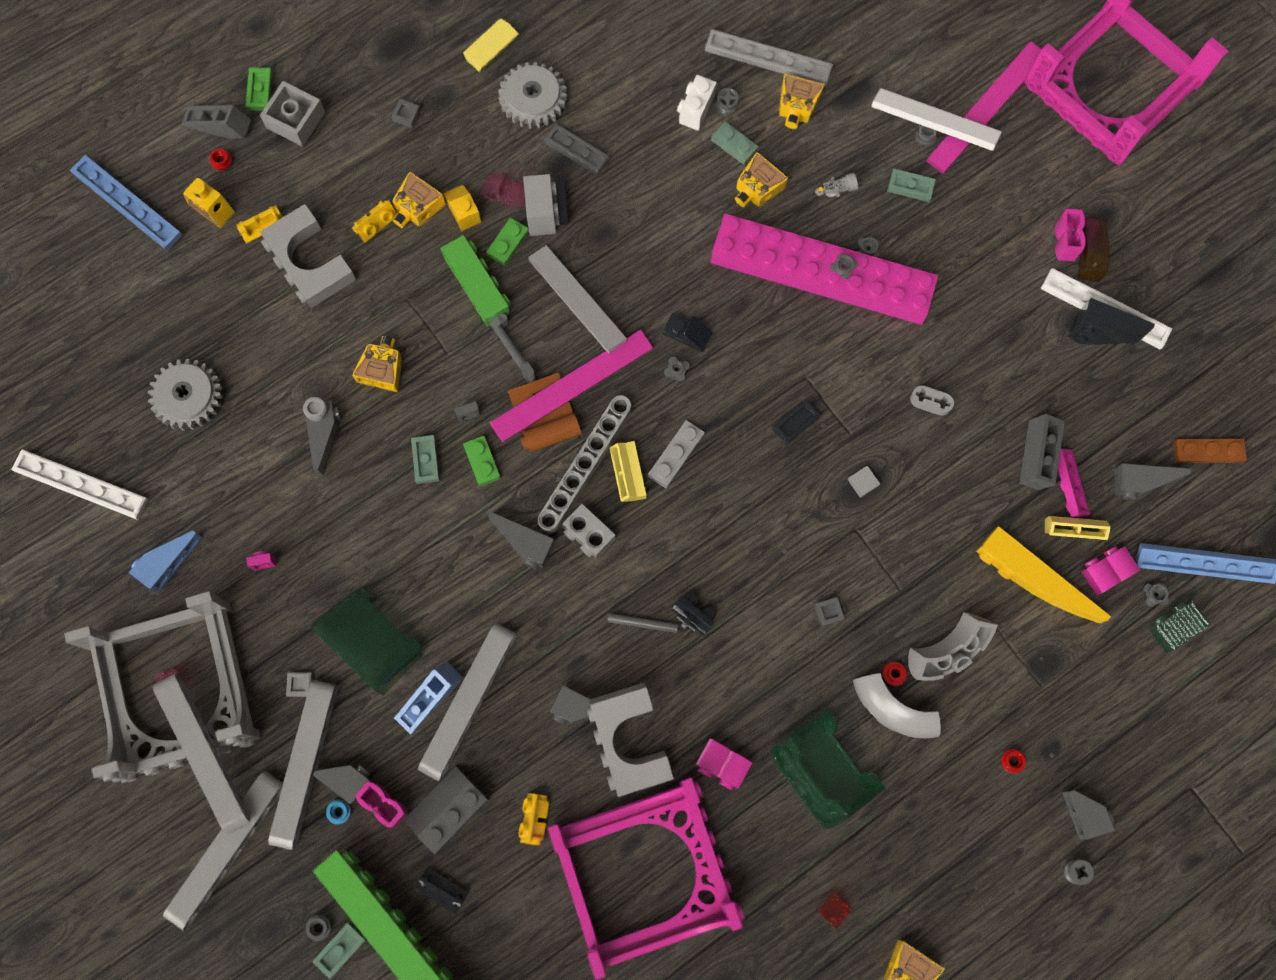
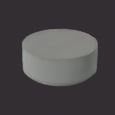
M311 397L305 401L303 412L309 420L320 421L327 415V405L321 398Z

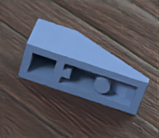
M192 530L145 553L142 557L137 558L132 564V569L129 573L149 589L158 593L203 537Z
M448 662L434 668L394 719L410 734H413L453 692L463 677Z

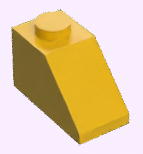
M463 185L443 193L461 231L481 223L479 211L470 193Z

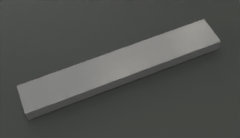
M711 29L705 47L706 52L822 83L824 86L827 85L833 65Z
M547 246L529 256L530 263L608 354L627 342V338Z

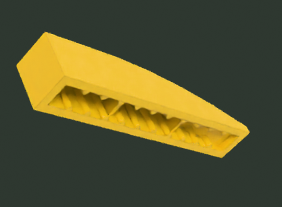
M999 526L991 532L976 551L985 563L995 566L1002 577L1008 580L1011 579L1031 594L1053 606L1100 624L1108 621L1111 617Z

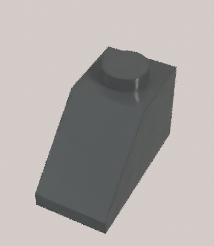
M562 686L550 710V713L554 715L553 720L566 725L567 722L574 724L588 719L589 716L586 708L591 707L590 699Z
M360 765L357 768L355 766H343L318 770L313 774V776L344 800L354 805L358 802L355 795L366 782H373L368 777L371 773Z
M1074 790L1062 792L1079 839L1088 840L1115 831L1113 828V816L1105 806Z

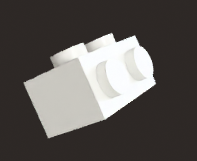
M696 75L694 82H689L686 89V94L688 95L685 100L682 99L677 110V112H680V124L699 131L715 97L717 82Z

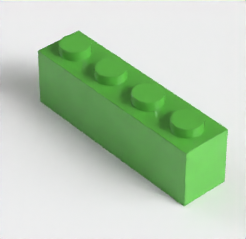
M463 235L441 247L445 261L487 327L500 314L510 315L508 306L511 304L505 294L501 295L498 291L499 284L494 276L489 277L486 272L488 267L483 258L478 259L476 256L477 249L471 240L468 242Z

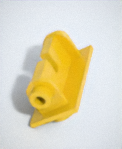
M389 200L380 201L377 206L369 211L370 216L364 215L357 222H354L352 229L356 234L360 235L364 243L393 221V218L397 215Z
M277 206L269 207L270 209L237 224V228L246 244L261 237L260 231L282 218Z
M528 793L527 798H525L523 802L524 820L519 827L521 843L540 845L541 841L544 840L546 823H539L537 821L538 817L547 819L548 796Z

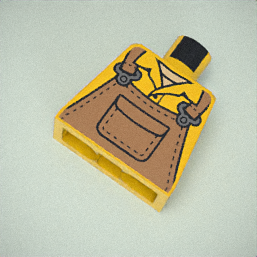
M784 74L779 115L787 118L785 122L786 127L796 129L799 121L809 122L820 100L824 84Z
M757 152L738 179L737 189L740 193L735 197V200L741 207H745L750 201L756 206L761 207L786 188L788 178Z
M409 172L393 199L394 207L398 211L393 221L401 228H404L409 220L418 226L423 225L444 207L443 194Z
M196 178L183 193L189 206L220 229L235 213L224 197L200 178ZM216 205L219 210L214 212V206Z
M382 336L380 346L367 345L353 372V377L357 383L398 392L402 357L399 351L393 349L394 338Z
M898 940L884 978L886 980H936L944 969L905 942Z

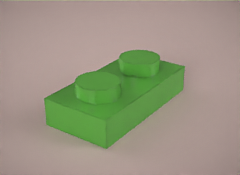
M249 68L246 108L248 111H263L270 101L272 85L271 68Z
M510 218L487 250V256L506 266L529 233V228Z
M485 436L463 443L479 487L501 479Z

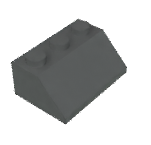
M455 766L404 820L416 836L434 854H439L490 799Z

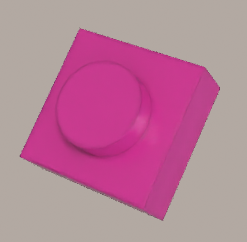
M267 551L253 553L252 557L246 558L247 567L253 571L276 567L275 557L267 553Z

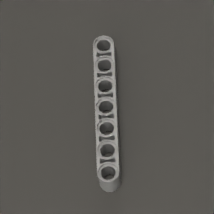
M616 396L612 399L539 514L538 523L543 533L554 534L559 530L608 452L609 447H611L631 414V403L627 397ZM624 405L627 409L624 412H617L615 407ZM611 423L615 428L612 431H606L603 429V426ZM594 442H600L603 444V447L599 450H594L591 445ZM582 461H589L591 466L587 469H582L579 467V464ZM572 479L579 481V485L576 488L568 487L567 483ZM560 498L567 500V504L564 507H557L555 502ZM546 518H553L555 520L553 526L546 527L543 525V521Z
M497 623L492 626L423 756L418 771L437 781L443 778L503 664L517 633Z
M175 673L153 685L154 693L222 830L228 835L250 823V815L180 676Z
M313 680L310 684L270 831L269 845L294 850L298 843L315 779L313 774L317 771L337 695L338 686L336 684Z
M266 771L258 776L242 799L250 815L251 822L228 835L221 829L165 910L163 917L183 931L191 925L280 796L283 782Z

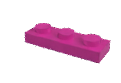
M1061 449L1058 471L1061 478L1060 486L1067 500V511L1071 517L1088 516L1090 512L1073 450Z

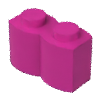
M1065 209L1056 222L1055 234L1058 241L1055 252L1059 261H1075L1085 247V235L1082 231L1085 217L1082 210Z
M1115 546L1104 553L1106 556L1104 559L1099 561L1096 557L1085 564L1087 569L1083 570L1082 574L1096 595L1107 591L1140 571V568L1126 547L1118 550Z
M710 739L696 765L700 767L698 772L709 778L712 775L720 778L719 784L732 791L733 787L737 789L740 787L752 762Z
M366 782L355 795L360 805L369 811H374L376 818L387 827L397 828L408 815L405 806L399 801L391 799L388 792L379 784Z

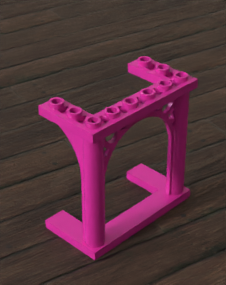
M1107 0L1102 10L1058 51L1049 43L1044 46L1024 82L1030 91L1035 92L1041 97L1046 105L1051 106L1057 111L1061 118L1072 124L1077 132L1088 138L1093 146L1103 151L1111 161L1119 166L1127 159L1136 145L1194 89L1197 91L1229 52L1212 37L1193 60L1130 7L1133 0ZM1115 23L1119 24L1179 75L1144 111L1127 118H1111L1094 112L1082 102L1073 84V70L1078 58ZM1063 70L1067 72V76L1062 74ZM1063 81L1068 87L1061 89L1054 82ZM1109 124L1117 127L1118 132L1116 135L1108 130Z
M692 778L682 781L678 787L563 827L555 825L548 828L555 852L559 853L588 945V957L595 980L606 977V967L723 926H728L732 931L742 928L740 921L745 919L740 905L729 898L728 894L732 893L728 878L723 879L720 870L724 866L720 855L714 854L712 846L716 845L712 831L706 830L704 822L708 821L705 810L703 807L699 808L697 804L700 803L699 797H702L698 782L693 783ZM671 810L668 815V821H662L659 815H666L665 811ZM683 810L687 813V821L684 826L677 828L674 826L673 818L678 811ZM693 823L691 833H694V836L688 838L685 831ZM638 824H656L675 832L688 846L695 863V886L688 903L677 915L665 922L599 945L568 848ZM699 841L700 847L695 848L696 844ZM697 852L702 853L703 856L701 859L696 858L695 855ZM706 861L707 867H704L701 864H703ZM707 874L709 876L707 880L713 883L714 887L707 884L704 885L701 880L702 875ZM699 891H711L715 896V901L712 904L701 902L698 898ZM693 904H696L704 911L699 912L697 909L696 912L692 913L691 907Z

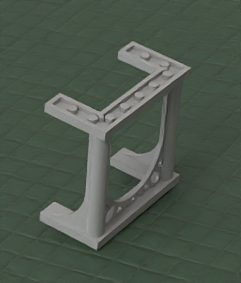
M206 592L185 598L187 608H189L187 610L108 633L89 626L64 633L66 643L91 651L107 726L108 750L105 762L100 766L92 768L94 778L103 779L104 782L113 781L115 783L121 781V783H127L136 780V776L145 773V776H151L160 773V768L169 766V769L184 766V761H187V758L178 740L163 741L152 738L143 733L132 721L125 701L114 646L201 620H206L220 682L218 705L210 720L205 724L207 731L216 738L212 739L219 755L231 752V747L240 746V748L252 746L255 744L254 740L261 739L259 729L253 727L227 615V613L232 612L229 602L211 592ZM227 707V714L230 713L231 718L222 715L221 711ZM219 720L224 721L228 724L229 728L215 731L214 724ZM134 734L139 737V740L136 742L132 739ZM149 742L151 744V751L147 757L141 759L138 756V750L143 743ZM164 746L165 752L161 751L156 755L157 748Z

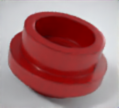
M216 149L210 155V164L216 170H226L232 164V157L228 151Z
M891 662L884 667L882 675L887 684L898 686L905 681L907 673L902 664ZM893 669L898 671V678L892 677L891 671Z
M1010 749L1002 755L1001 763L1007 772L1014 774L1021 772L1025 768L1026 758L1021 751ZM1011 757H1014L1017 761L1015 766H1012L1009 762Z

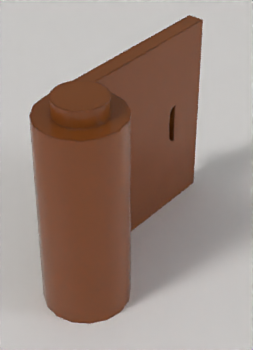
M559 373L508 390L513 408L560 380ZM567 402L522 430L524 436L520 437L524 450L529 449L531 453L582 434L570 403Z

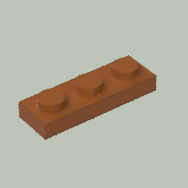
M1176 439L1173 441L1175 463H1244L1247 461L1244 439Z

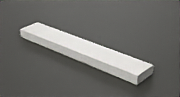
M880 88L873 100L872 107L990 150H994L1001 135L999 130Z
M1053 268L1049 271L1041 287L1042 290L1079 309L1090 298H1093L1155 323L1154 328L1141 340L1160 350L1164 347L1172 328Z
M23 449L11 469L14 472L139 520L148 501L146 497Z

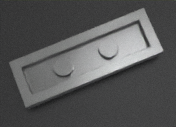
M686 420L648 473V477L667 489L705 432Z

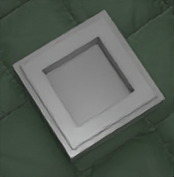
M868 466L847 479L860 498L880 486L879 481Z
M287 673L286 697H307L310 684L313 681V673Z

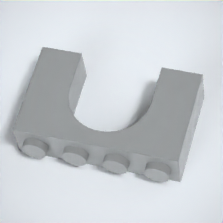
M304 204L263 229L260 233L264 238L261 241L262 245L268 253L270 251L274 253L275 257L272 259L279 270L284 268L287 272L284 277L290 286L296 285L298 291L295 293L301 302H307L313 308L356 281L341 255L313 270H303L293 265L292 257L296 247L321 230L317 220Z
M644 683L589 700L591 707L586 709L590 722L595 721L598 730L593 732L597 745H603L604 753H601L600 756L604 768L609 767L611 775L607 776L611 791L616 789L617 796L619 797L673 780L665 751L638 759H630L620 755L613 747V735L621 722L628 718L653 711L647 687Z

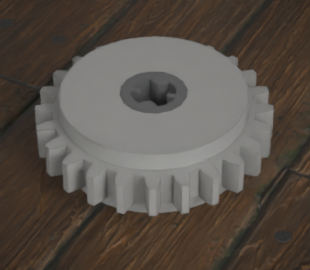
M527 62L525 67L517 65L518 70L516 71L511 69V76H504L505 82L500 83L501 89H499V101L502 111L506 112V117H512L514 124L520 121L521 127L528 124L529 128H532L533 125H537L540 128L541 123L547 126L550 119L556 121L555 114L561 116V109H565V101H567L566 86H564L563 78L560 79L559 73L553 74L552 67L547 70L544 63L540 67L537 66V62L530 66Z
M186 359L185 364H183L180 360H177V365L173 366L171 363H168L169 368L167 370L161 368L162 374L154 375L157 381L150 382L154 390L148 391V394L153 397L148 402L154 405L150 408L151 411L157 413L155 416L162 420L166 426L170 424L173 429H176L179 425V428L185 431L186 425L192 430L195 428L196 423L202 427L204 419L210 422L209 415L217 414L214 408L221 407L217 399L223 398V395L218 392L223 387L217 384L220 382V379L214 376L216 373L209 369L205 363L201 365L198 360H195L192 364L189 359Z

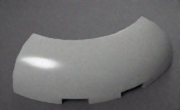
M963 612L955 629L942 641L925 648H910L908 666L911 674L917 680L931 681L943 679L945 675L952 672L958 673L973 663L972 659L980 650L984 651L998 625L985 618Z
M881 673L853 680L855 690L862 704L883 726L908 737L935 738L940 736L939 713L921 712L901 704L886 688Z

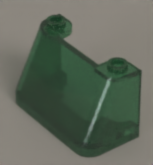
M355 589L319 617L310 627L369 686L384 696L424 655L419 650L422 646L413 637L408 640L370 603L373 598L364 589L360 592Z
M828 708L771 749V756L817 822L822 827L831 829L853 816L886 787L877 774L870 771L861 773L833 735L838 730L837 719L830 713Z

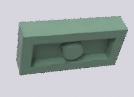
M724 122L711 137V141L743 165L758 151V146L727 122Z
M893 168L887 192L929 202L936 179Z
M434 435L411 438L416 484L439 481Z
M347 923L312 962L331 979L367 939L354 926Z

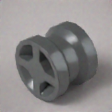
M724 88L718 93L716 106L719 113L728 116L736 112L739 100L738 93L732 88Z
M1074 859L1068 861L1064 866V876L1070 883L1086 885L1093 879L1094 871L1091 864L1087 861Z

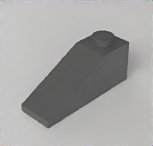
M234 105L188 106L181 125L185 128L228 139H243L248 131L251 119Z
M331 400L324 401L328 411L322 420L312 421L306 417L313 470L318 476L324 473L339 429L338 420H341L340 409L335 407Z
M1121 464L1114 469L1115 496H1123L1125 500H1135L1139 496L1183 479L1191 474V469Z
M490 512L488 515L490 521L522 560H525L524 564L534 569H537L538 566L544 568L555 544L554 539Z

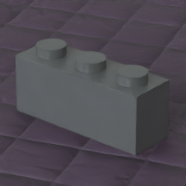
M1048 414L1029 420L1020 484L1036 490L1056 485L1065 421Z

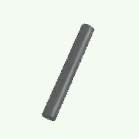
M609 613L608 623L677 633L678 624L612 613Z

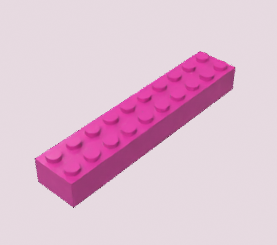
M725 213L710 262L922 325L927 317L938 275ZM839 254L848 255L857 262V268L852 270L848 279H842L840 274L832 272L830 269L831 264L836 262Z

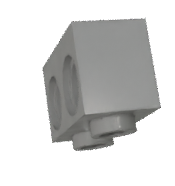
M583 504L562 523L565 529L563 533L572 542L577 540L582 545L580 549L588 557L593 555L597 559L616 540L615 534ZM576 521H583L586 526L582 530H576L573 528V524ZM594 536H599L603 540L598 546L591 545L589 541Z

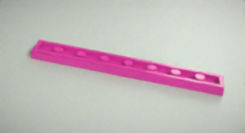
M1030 41L964 118L986 126L1024 83L1042 49ZM948 135L926 162L944 174L969 146L970 142Z
M639 330L628 337L626 343L610 354L605 351L490 422V425L503 443L645 355L653 347L643 332Z

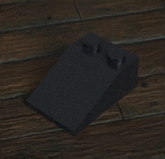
M1090 298L1076 314L1068 337L1074 339L1076 343L1087 345L1138 343L1154 328L1155 323Z

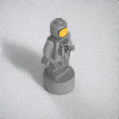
M855 173L847 174L843 179L836 181L832 177L831 180L823 184V187L816 188V195L821 196L825 193L828 197H839V192L857 190L858 183Z

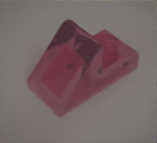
M505 172L488 175L480 196L522 209L525 201L524 185L507 180Z

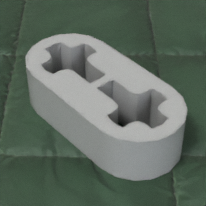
M926 386L916 387L910 395L913 406L937 415H947L954 406V400L949 394ZM920 392L924 393V398H926L922 402L919 401V397L916 396L919 395ZM941 400H944L945 405H947L944 409L940 408L941 405L939 403Z

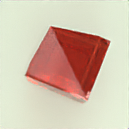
M832 893L817 909V912L837 930L851 910L836 894Z

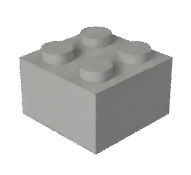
M282 81L260 114V117L267 129L303 147L324 116L325 110L320 99Z
M550 174L523 176L530 236L556 234L555 226L559 225L555 182H551Z

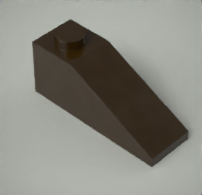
M1085 217V224L1082 229L1085 235V247L1080 253L1077 279L1100 282L1108 273L1110 248L1106 220Z

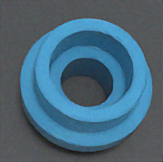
M340 799L332 801L326 809L328 820L334 824L345 823L351 815L350 805ZM338 807L343 809V814L340 817L335 814V810Z

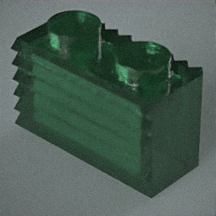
M1182 601L1171 608L1173 611L1171 615L1167 617L1163 614L1153 621L1155 626L1150 628L1149 631L1166 653L1177 649L1210 626V623L1193 601L1187 604Z

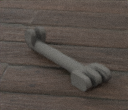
M500 314L490 322L491 327L520 368L528 383L536 381L534 370L525 361L504 330L509 324L507 316Z

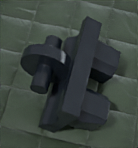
M692 592L685 597L680 596L672 608V611L678 615L675 619L682 623L679 630L683 632L688 628L693 633L697 630L705 636L714 624L713 620L717 614L716 611L708 606L702 612L695 606L699 599Z

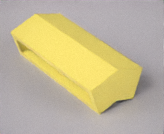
M500 18L463 52L467 62L480 72L517 38L518 33L509 23Z
M635 441L616 443L609 447L621 502L646 499Z
M1048 516L1045 519V533L1055 536L1108 540L1111 528L1108 522L1103 520ZM1055 525L1073 526V530L1054 529ZM1081 527L1098 528L1099 532L1081 531Z

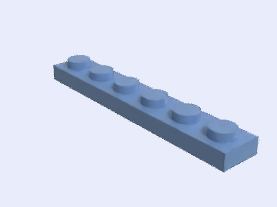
M86 155L70 169L73 175L166 251L183 236L176 228Z
M1140 543L1135 558L1139 568L1272 584L1276 582V559Z

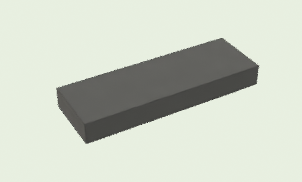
M557 123L544 139L545 144L597 176L610 160L609 155Z

